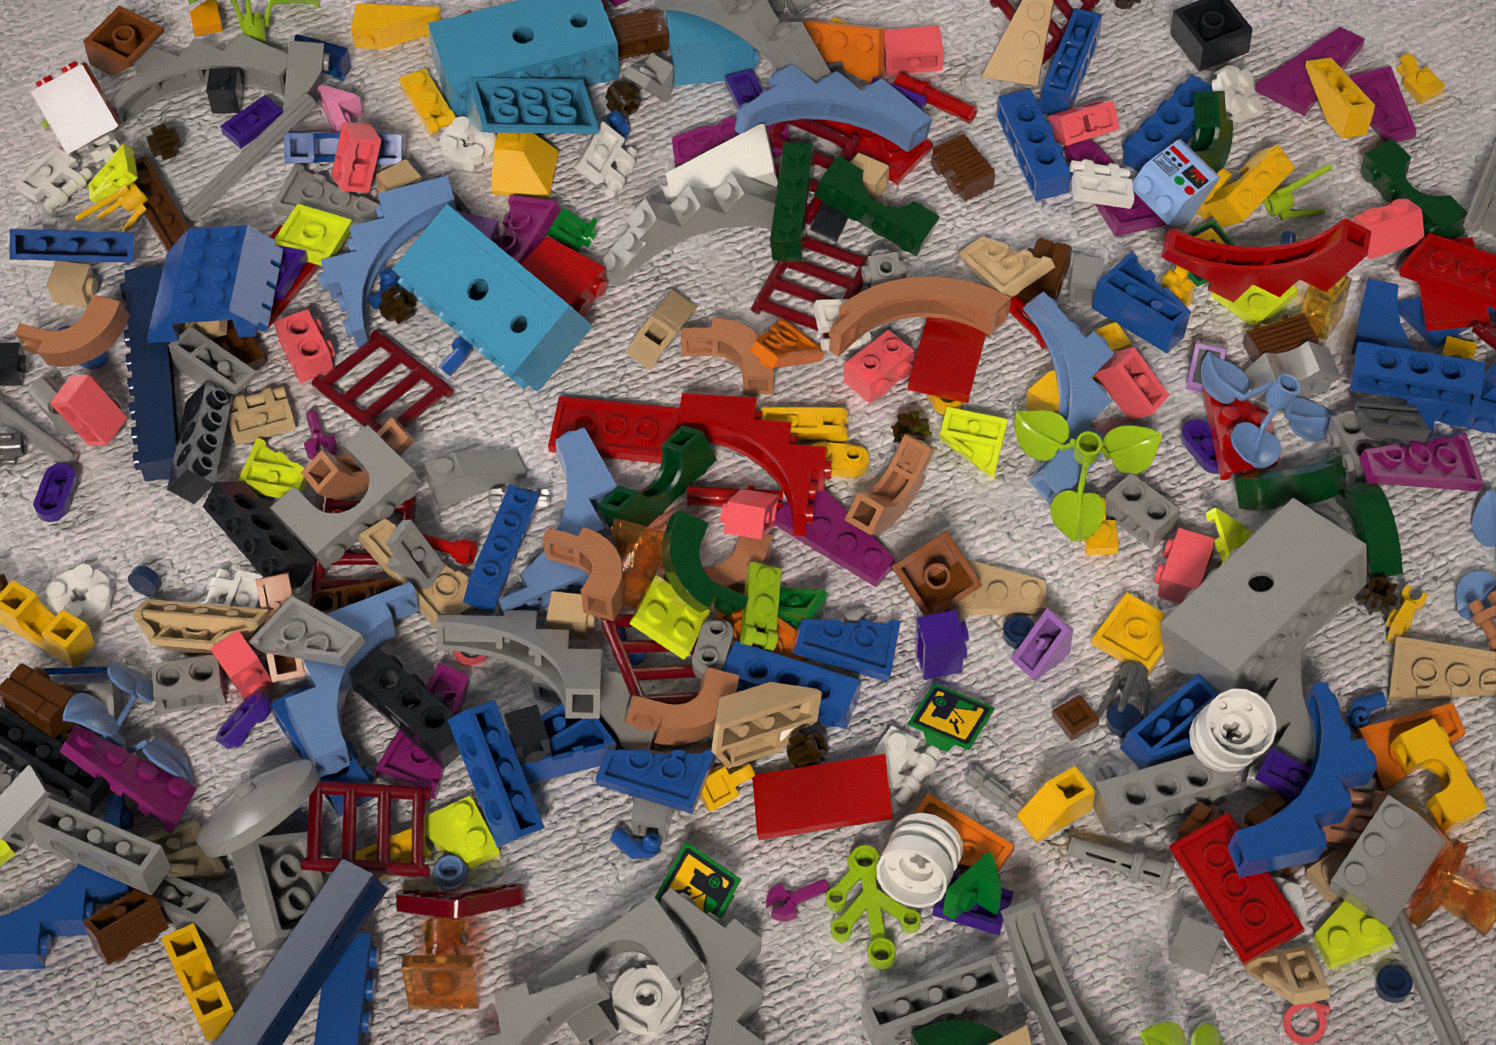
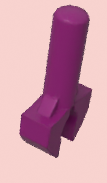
M315 410L308 411L306 419L312 439L304 442L307 457L313 460L317 455L320 445L327 449L328 453L336 455L338 448L335 436H325L318 412Z
M821 879L795 891L785 890L783 884L772 887L768 893L766 908L777 902L786 903L784 907L771 911V918L783 922L791 921L797 918L796 908L798 904L826 893L830 889L829 883L826 879Z

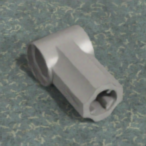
M50 377L38 378L32 382V386L28 391L30 398L53 422L57 432L64 435L76 432L50 404L51 400L59 392V386Z

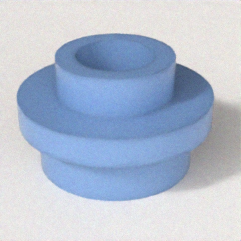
M453 855L442 857L433 869L435 882L444 889L460 887L468 876L465 862ZM449 871H455L457 873L456 875L451 877L445 876V874Z

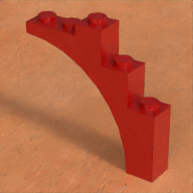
M1344 218L1330 229L1309 239L1268 247H1241L1196 238L1171 228L1165 236L1161 258L1209 281V291L1233 303L1252 285L1280 298L1299 279L1327 292L1368 255L1372 231Z
M682 393L678 414L679 428L683 425L703 431L708 442L738 452L762 467L778 483L788 501L792 514L793 536L806 537L807 524H813L814 505L809 503L810 501H816L817 491L824 492L825 479H831L832 460H826L827 447L797 445V435H791V422L761 420L762 411H757V398Z

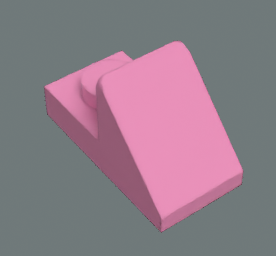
M325 85L317 86L322 109L333 132H341L343 122H351L350 119L362 116V106L358 95Z

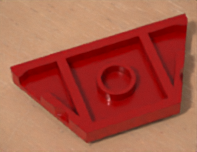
M1204 388L1202 392L1220 480H1229L1232 474L1238 472L1245 474L1251 470H1265L1275 467L1280 456L1270 467L1256 468L1242 459L1231 442V433L1237 424L1248 422L1260 428L1269 412L1246 400L1240 401L1237 398L1230 404H1224L1210 396ZM1271 420L1265 432L1275 435Z

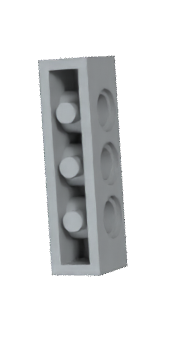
M1193 754L1095 783L1093 808L1106 834L1117 831L1125 833L1137 825L1147 822L1152 824L1158 823L1166 819L1167 816L1177 813L1189 814L1198 802H1202L1205 805L1222 804L1230 798L1237 780L1232 772H1218L1206 767ZM1128 799H1131L1138 804H1133L1129 802Z
M48 797L27 824L39 847L151 896L171 869L162 846Z
M995 955L862 1003V1023L872 1045H896L910 1040L911 1032L932 1023L964 1020L1007 1004L1009 984Z

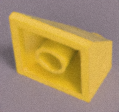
M497 133L493 151L491 193L495 195L550 199L559 151L534 133Z

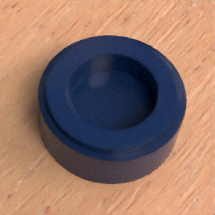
M136 566L128 576L130 586L145 596H154L162 586L159 575L146 566Z
M1023 615L1010 617L1004 623V641L1010 647L1018 649L1035 623Z
M1117 703L1108 711L1107 727L1114 735L1126 737L1127 733L1141 722V714L1130 703L1126 704L1123 712H1119V703Z
M1389 965L1379 971L1375 980V990L1383 1000L1390 1003H1399L1409 996L1413 984L1412 978L1404 968Z

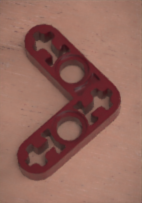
M521 883L501 884L460 894L420 889L404 890L395 893L397 912L442 918L469 917L526 903L525 885Z

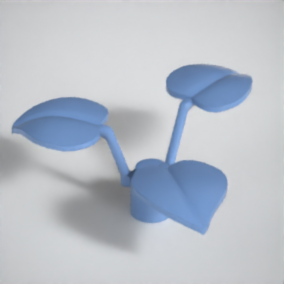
M1210 351L1207 352L1201 365L1202 384L1208 394L1219 402L1230 404L1235 398L1244 401L1267 390L1266 403L1271 410L1260 428L1252 423L1242 422L1237 424L1231 433V442L1234 449L1243 460L1250 463L1253 467H1270L1280 456V440L1275 435L1265 432L1266 427L1277 410L1285 409L1284 417L1290 419L1291 430L1302 439L1318 442L1326 438L1330 419L1338 414L1315 402L1297 397L1301 386L1294 376L1286 373L1281 374L1274 383L1268 380L1265 385L1248 392L1250 389L1249 379L1240 368L1216 357Z
M1492 489L1488 490L1480 499L1472 518L1474 537L1486 547L1496 546V492ZM1472 571L1463 576L1456 588L1457 613L1460 617L1473 621L1472 617L1474 615L1468 605L1477 599H1480L1485 609L1492 607L1487 596L1496 590V580L1490 573Z
M113 662L107 669L110 680L121 690L130 693V698L118 719L115 720L112 715L108 714L107 707L97 698L86 693H77L68 701L64 710L63 721L81 724L100 733V737L125 749L126 740L118 733L119 728L137 697L147 703L154 701L153 682L143 673L129 668L122 663ZM155 737L151 742L142 740L126 750L132 754L143 748V753L153 763L175 777L184 779L190 785L193 782L191 766L186 755L174 744L162 738Z

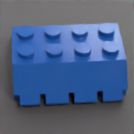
M248 225L188 229L166 254L147 335L148 343L178 341L182 323L232 320L238 337L257 336V330L267 331L283 249L274 245V239Z

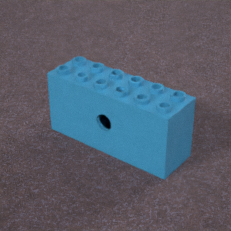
M518 0L428 23L432 59L449 108L452 109L456 118L460 116L468 118L465 102L469 77L583 79L585 87L606 83L619 78L618 42L601 0Z
M665 10L671 62L674 67V86L725 81L724 76L750 68L754 72V67L759 66L758 50L753 49L751 44L732 31L697 15Z
M448 204L445 205L392 269L401 277L397 281L410 293H413L421 303L437 314L441 320L458 332L462 338L478 349L482 355L493 362L523 389H526L529 385L538 392L593 327L568 303Z

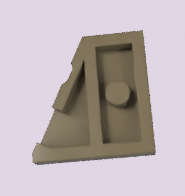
M196 820L176 826L172 834L164 830L144 837V839L162 846L171 866L166 876L221 880L225 877L227 870L219 857H207L197 845L196 839L201 828Z

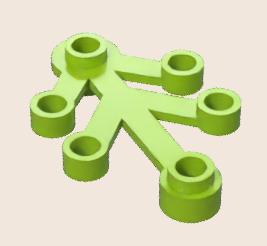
M861 845L855 848L848 857L849 871L836 887L829 889L826 893V906L832 911H841L846 906V895L860 880L862 883V893L844 915L831 924V936L836 942L843 943L848 941L852 936V927L866 911L872 941L868 946V962L876 969L885 970L894 964L896 948L885 937L881 909L900 921L901 929L910 934L920 929L921 916L916 910L905 908L877 889L875 878L877 879L876 866L881 855L872 846ZM868 861L871 865L864 867L860 866L859 863ZM833 896H839L842 898V900L838 903H834L830 900V898ZM913 918L917 922L913 925H908L904 920ZM838 927H844L848 931L844 934H839L835 930ZM885 954L888 958L886 960H877L875 956Z

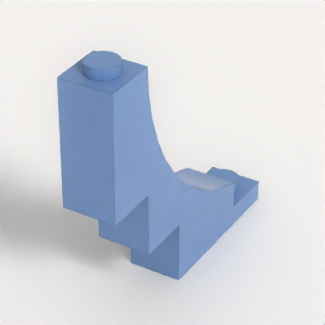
M585 428L577 431H568L560 438L555 439L557 457L567 482L565 509L557 530L578 536L582 528L585 527L605 537V527L596 511L600 510L597 505L617 485ZM544 550L533 563L521 572L522 589L512 590L506 593L503 598L498 599L500 616H504V610L539 611L549 606L552 591L573 594L581 593V589L589 575L579 568L546 559Z
M411 582L326 614L362 634L366 641L345 666L302 659L306 678L311 689L285 699L289 719L309 760L319 772L320 777L337 773L341 769L350 766L347 746L341 733L342 710L346 695L351 686L349 672L378 647L380 648L395 636L393 621L406 618L419 611L416 590Z

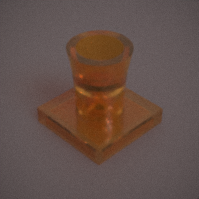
M615 518L611 532L619 556H623L621 561L625 591L623 603L638 607L649 583L656 575L657 568H664L662 561L664 532Z
M1455 839L1431 866L1409 915L1411 924L1420 928L1441 907L1467 923L1482 936H1485L1496 922V889L1480 884L1457 872L1467 851V844Z
M442 917L428 919L422 926L424 955L402 956L401 968L409 1009H479L480 992L474 955H465L471 929L462 919Z

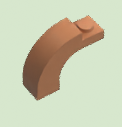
M93 295L82 318L67 329L48 331L19 323L14 334L23 344L22 347L25 350L39 354L47 365L70 367L91 361L107 351L122 334L130 314L121 301Z
M712 318V327L681 328L682 356H719L729 359L742 372L743 395L774 394V369L762 365L759 362V357L750 351L755 341L760 337L750 327L729 319Z
M392 417L377 432L399 456L415 441L402 424ZM321 450L301 472L314 490L327 498H350L367 492L369 488V477L352 461L349 454L336 456Z
M905 434L882 478L870 490L857 493L845 521L869 535H878L890 528L905 512L926 479V476L923 474L935 452V448L910 434Z
M585 527L582 528L578 536L548 528L543 535L545 558L579 568L589 575L581 589L583 613L614 621L622 607L625 593L622 562L616 548L604 536Z
M767 534L762 540L739 536L733 554L721 564L703 567L704 571L716 583L738 593L744 592L746 568L752 561L770 565L773 553L772 535ZM664 570V571H663L664 580L669 583V580H668V578H667V576H666V573H665V570Z
M289 573L255 579L261 609H269V616L264 620V625L293 596ZM266 653L272 682L305 676L302 659Z
M707 667L700 682L697 697L690 702L679 705L666 704L633 695L626 711L624 723L633 725L639 730L656 731L654 743L683 745L696 742L714 731L719 698L736 693L739 675Z

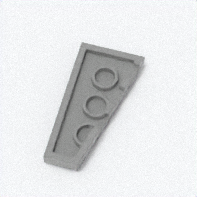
M295 163L272 204L274 213L288 217L298 203L352 219V226L378 219L375 206L379 204L363 196L357 197L348 191H341L339 187L327 182L326 177L318 173L313 175L305 171V167L298 163Z

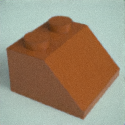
M119 5L83 43L90 65L113 76L129 68L165 30L164 27Z
M943 531L890 566L923 616L942 613L983 586L948 531Z

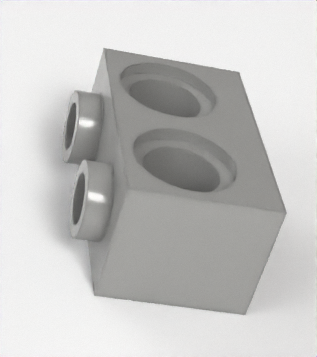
M1351 410L1331 417L1328 431H1326V440L1331 449H1335L1338 455H1342L1343 466L1353 483L1367 480L1359 458L1365 449L1388 446L1384 438L1377 440L1365 436L1357 420L1358 414Z
M1132 473L1126 476L1105 496L1106 516L1111 520H1116V524L1151 550L1177 528L1180 509L1171 499L1163 497L1152 489L1147 481L1139 479Z
M200 654L193 658L180 660L168 659L161 663L152 664L153 694L160 714L226 704L224 672L214 654Z

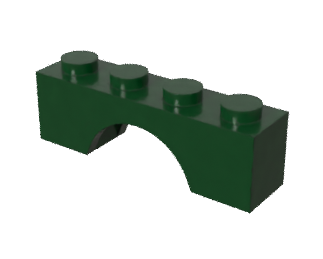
M1393 139L1364 153L1360 171L1364 180L1371 183L1387 202L1392 203L1397 199H1409L1420 207L1423 216L1424 237L1428 233H1432L1447 239H1454L1465 234L1463 224L1468 212L1451 195L1431 196L1416 190L1406 178L1411 156Z
M783 142L770 236L772 261H803L806 238L807 199L809 189H812L815 169L813 144Z
M840 156L836 157L820 179L815 196L826 205L836 208L846 214L851 220L861 223L871 229L876 235L886 238L896 244L901 250L909 252L916 257L933 234L940 218L939 215L915 201L902 207H890L877 202L867 193L864 187L863 170Z
M682 425L661 445V466L651 484L639 491L619 485L597 505L612 534L632 541L639 537L657 517L661 516L678 497L686 492L687 486H691L717 461L703 431Z

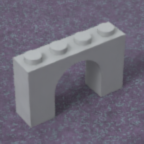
M368 425L344 444L352 461L369 477L368 491L359 504L342 513H325L315 508L296 487H293L270 507L281 524L325 569L332 563L340 560L350 547L359 542L360 533L384 518L388 519L397 507L404 501L411 499L418 489L423 486L415 471Z
M652 895L647 900L642 899L632 905L629 912L620 919L611 920L601 928L600 933L590 940H583L576 944L571 953L560 961L557 960L549 963L536 978L542 987L551 984L560 985L572 981L574 977L582 973H598L602 965L615 955L625 952H637L650 957L659 966L677 992L704 973L705 969L694 951ZM598 1003L567 1021V1024L582 1045H602L618 1034Z

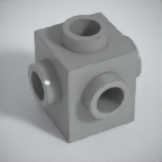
M889 249L872 252V256L867 257L865 266L861 267L863 283L869 284V288L907 277L904 260H899L898 252L890 253Z

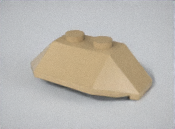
M152 599L144 600L133 611V618L152 645L165 650L179 651L182 655H193L196 653L212 655L213 653L210 648L237 630L246 639L269 616V609Z
M769 682L719 698L711 752L728 769L780 752L790 744L788 738L794 736L795 732L806 726L811 727L817 722L822 692L815 688Z

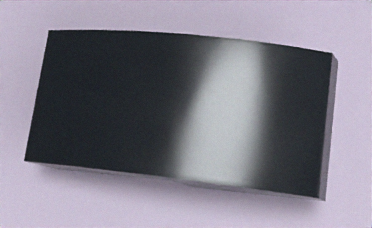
M822 203L810 230L837 243L849 218L836 208Z

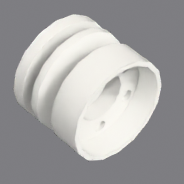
M1230 689L1216 696L1194 717L1189 730L1190 745L1196 757L1206 767L1218 772H1236L1247 767L1273 743L1276 734L1275 715L1270 705L1259 694L1247 689Z
M915 813L901 819L876 866L877 879L882 889L892 899L907 906L921 908L932 906L940 901L963 855V842L957 830L944 819L932 814Z

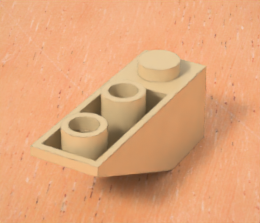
M672 290L637 333L626 354L649 370H652L698 307Z

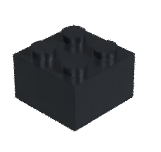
M1199 0L1173 10L1170 35L1197 70L1201 72L1249 53L1253 28L1230 0Z

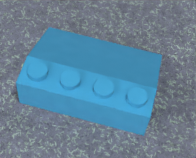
M469 77L465 109L469 123L480 132L599 133V127L583 79Z

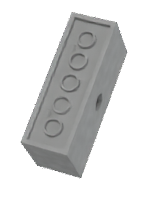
M1292 498L1285 506L1278 507L1267 523L1262 527H1257L1252 532L1248 541L1241 547L1235 548L1219 568H1214L1197 589L1189 591L1184 601L1175 610H1170L1164 615L1160 623L1164 662L1190 680L1197 674H1200L1219 694L1230 689H1247L1255 693L1367 584L1366 544Z

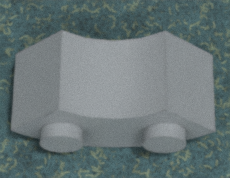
M1310 341L1288 352L1277 354L1264 353L1244 371L1249 379L1251 390L1265 385L1268 380L1274 383L1281 374H1290L1300 383L1301 389L1297 394V397L1300 398L1327 391L1331 384L1341 377L1329 348ZM1267 390L1255 395V400L1266 402Z

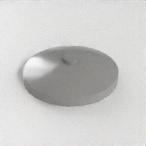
M301 759L269 770L253 780L243 782L234 790V794L217 808L201 828L196 839L197 845L207 857L215 858L237 851L254 842L284 821L310 796L319 782V772L310 760Z

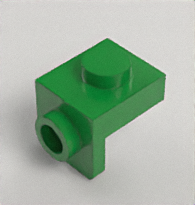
M563 207L546 234L578 252L583 244L589 247L598 233L594 230V227L599 220L593 217L589 223H586Z

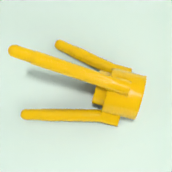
M133 182L75 216V220L79 221L114 202L99 213L97 219H103L122 205L128 213L134 210V213L121 230L129 232L139 216L147 210L143 204L149 199Z

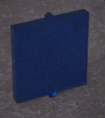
M108 667L43 668L48 675L108 674Z

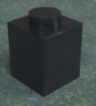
M209 69L206 91L212 114L241 112L244 90L239 69Z
M0 343V386H23L25 373L30 371L29 356L24 354L21 343Z
M537 704L504 714L507 732L520 764L526 762L535 763L551 755L549 738Z

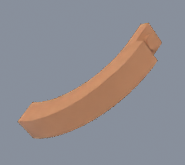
M911 277L888 281L858 293L840 306L838 321L832 325L829 331V351L839 357L856 340L873 328L895 320L915 317L953 320L972 326L991 336L1008 319L1011 297L987 286L954 278Z

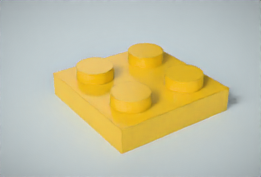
M1126 592L1093 636L1092 645L1123 663L1133 661L1143 664L1149 671V677L1164 656L1160 623L1166 613Z

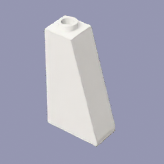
M765 124L757 125L667 172L668 185L663 186L666 202L673 203L688 185L714 193L732 172L777 188L778 178Z

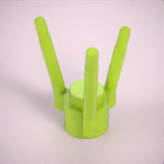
M1328 164L1296 182L1272 192L1264 200L1268 214L1271 217L1279 215L1281 221L1291 217L1325 214V209L1290 211V207H1293L1295 204L1291 192L1331 170L1332 165Z

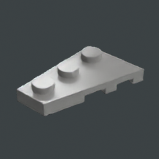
M291 596L248 642L253 651L345 666L366 643L362 634L294 596Z

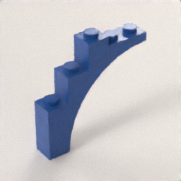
M1373 279L1367 280L1351 354H1355L1358 342L1376 343L1378 345L1407 348L1415 351L1408 341L1400 322L1397 305L1398 284ZM1406 399L1405 405L1417 406V413L1422 415L1428 429L1433 431L1436 421L1450 426H1460L1483 433L1496 434V403L1480 399L1477 411Z
M1327 682L1314 684L1305 699L1312 723L1314 742L1312 767L1305 788L1280 813L1260 824L1236 831L1227 846L1239 878L1316 862L1326 847V835L1322 827L1342 823L1352 807L1351 795L1347 788L1368 784L1377 769L1375 754L1372 750H1369L1365 739L1351 741L1350 728L1347 723L1343 722L1339 712L1337 697L1331 693Z
M109 796L104 822L125 831L132 829L134 821L132 808L127 807L123 796ZM79 864L59 885L38 900L12 913L0 916V970L44 969L46 955H50L52 950L51 937L88 935L83 925V920L89 919L90 915H95L97 911L96 904L114 903V900H119L120 897L126 896V893H131L135 888Z

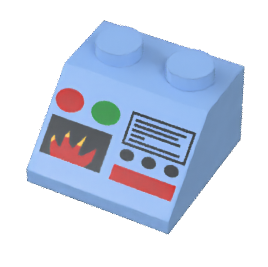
M1180 139L1143 166L1133 181V191L1168 226L1189 224L1220 177Z

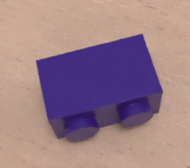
M956 610L917 618L915 654L924 680L962 672L963 659L967 658L965 641L969 640L966 623L959 621Z

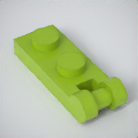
M752 561L747 566L744 596L749 599L742 612L740 644L747 646L757 644L761 645L764 650L774 651L778 640L776 630L782 569ZM756 628L763 629V632L756 631Z

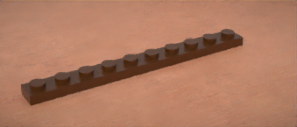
M143 156L135 160L138 178L134 183L149 199L143 204L147 209L144 215L167 253L189 228L147 156ZM227 320V335L216 338L220 346L252 369L265 365L264 355L254 338L238 337L233 321Z

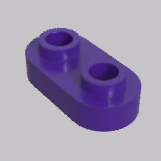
M1200 419L1188 421L1182 429V444L1205 471L1219 474L1217 462L1212 461L1216 460L1209 423Z
M59 463L52 465L45 471L33 502L36 514L42 521L55 522L63 518L67 513L78 483L74 469L70 465Z
M260 690L253 692L224 722L216 735V741L226 749H231L234 746L236 748L240 747L248 738L249 731L255 724L265 721L271 713V698Z

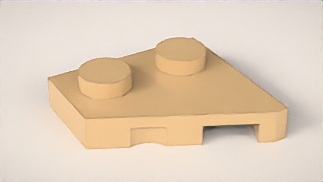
M1310 945L1268 952L1244 966L1247 973L1293 1005L1310 1004L1330 999L1329 986Z

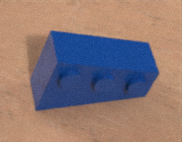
M1131 252L1098 281L1092 309L1117 322L1120 326L1163 352L1168 353L1184 338L1191 311L1168 287L1163 289L1154 280L1155 274L1150 269L1146 271L1137 262L1138 257Z
M1197 674L1127 733L1120 749L1140 770L1193 754L1194 751L1190 745L1189 734L1192 721L1219 693L1200 674Z
M562 703L541 715L549 738L551 755L544 757L538 762H526L520 764L527 783L532 784L601 766L607 750H616V744L599 719L565 718L564 705Z

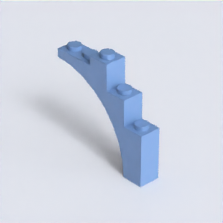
M792 63L782 70H776L769 79V89L764 90L759 97L750 103L746 102L741 105L736 113L735 131L739 134L760 124L768 126L782 121L798 119H825L848 123L870 130L892 141L906 152H909L927 139L932 122L930 116L882 78L872 85H866L862 90L838 71H835L828 77H822L815 83Z
M448 176L378 193L380 205L375 206L378 219L349 226L352 235L351 239H347L350 253L321 260L324 272L318 273L322 290L329 289L331 300L338 299L341 312L347 311L349 318L343 320L348 337L354 336L357 347L363 346L368 342L366 329L367 303L373 284L383 266L398 248L413 236L425 230L446 204L457 211Z
M1042 292L1029 301L1023 309L1039 329L1050 351L1055 367L1059 391L1058 414L1067 421L1070 431L1069 438L1063 445L1070 443L1071 439L1077 440V437L1086 431L1096 433L1103 442V436L1089 424L1112 402V399L1107 395L1105 388L1092 379V376L1115 353L1109 348L1107 341L1097 335L1095 331L1083 336L1078 325L1064 315L1059 309L1057 302L1047 296L1045 292ZM1073 448L1066 451L1058 449L1055 457L1050 461H1043L1028 481L1051 504L1059 493L1070 490L1080 480L1082 464L1074 459ZM1101 453L1099 454L1097 461L1103 456ZM1096 462L1089 465L1088 471L1096 464Z

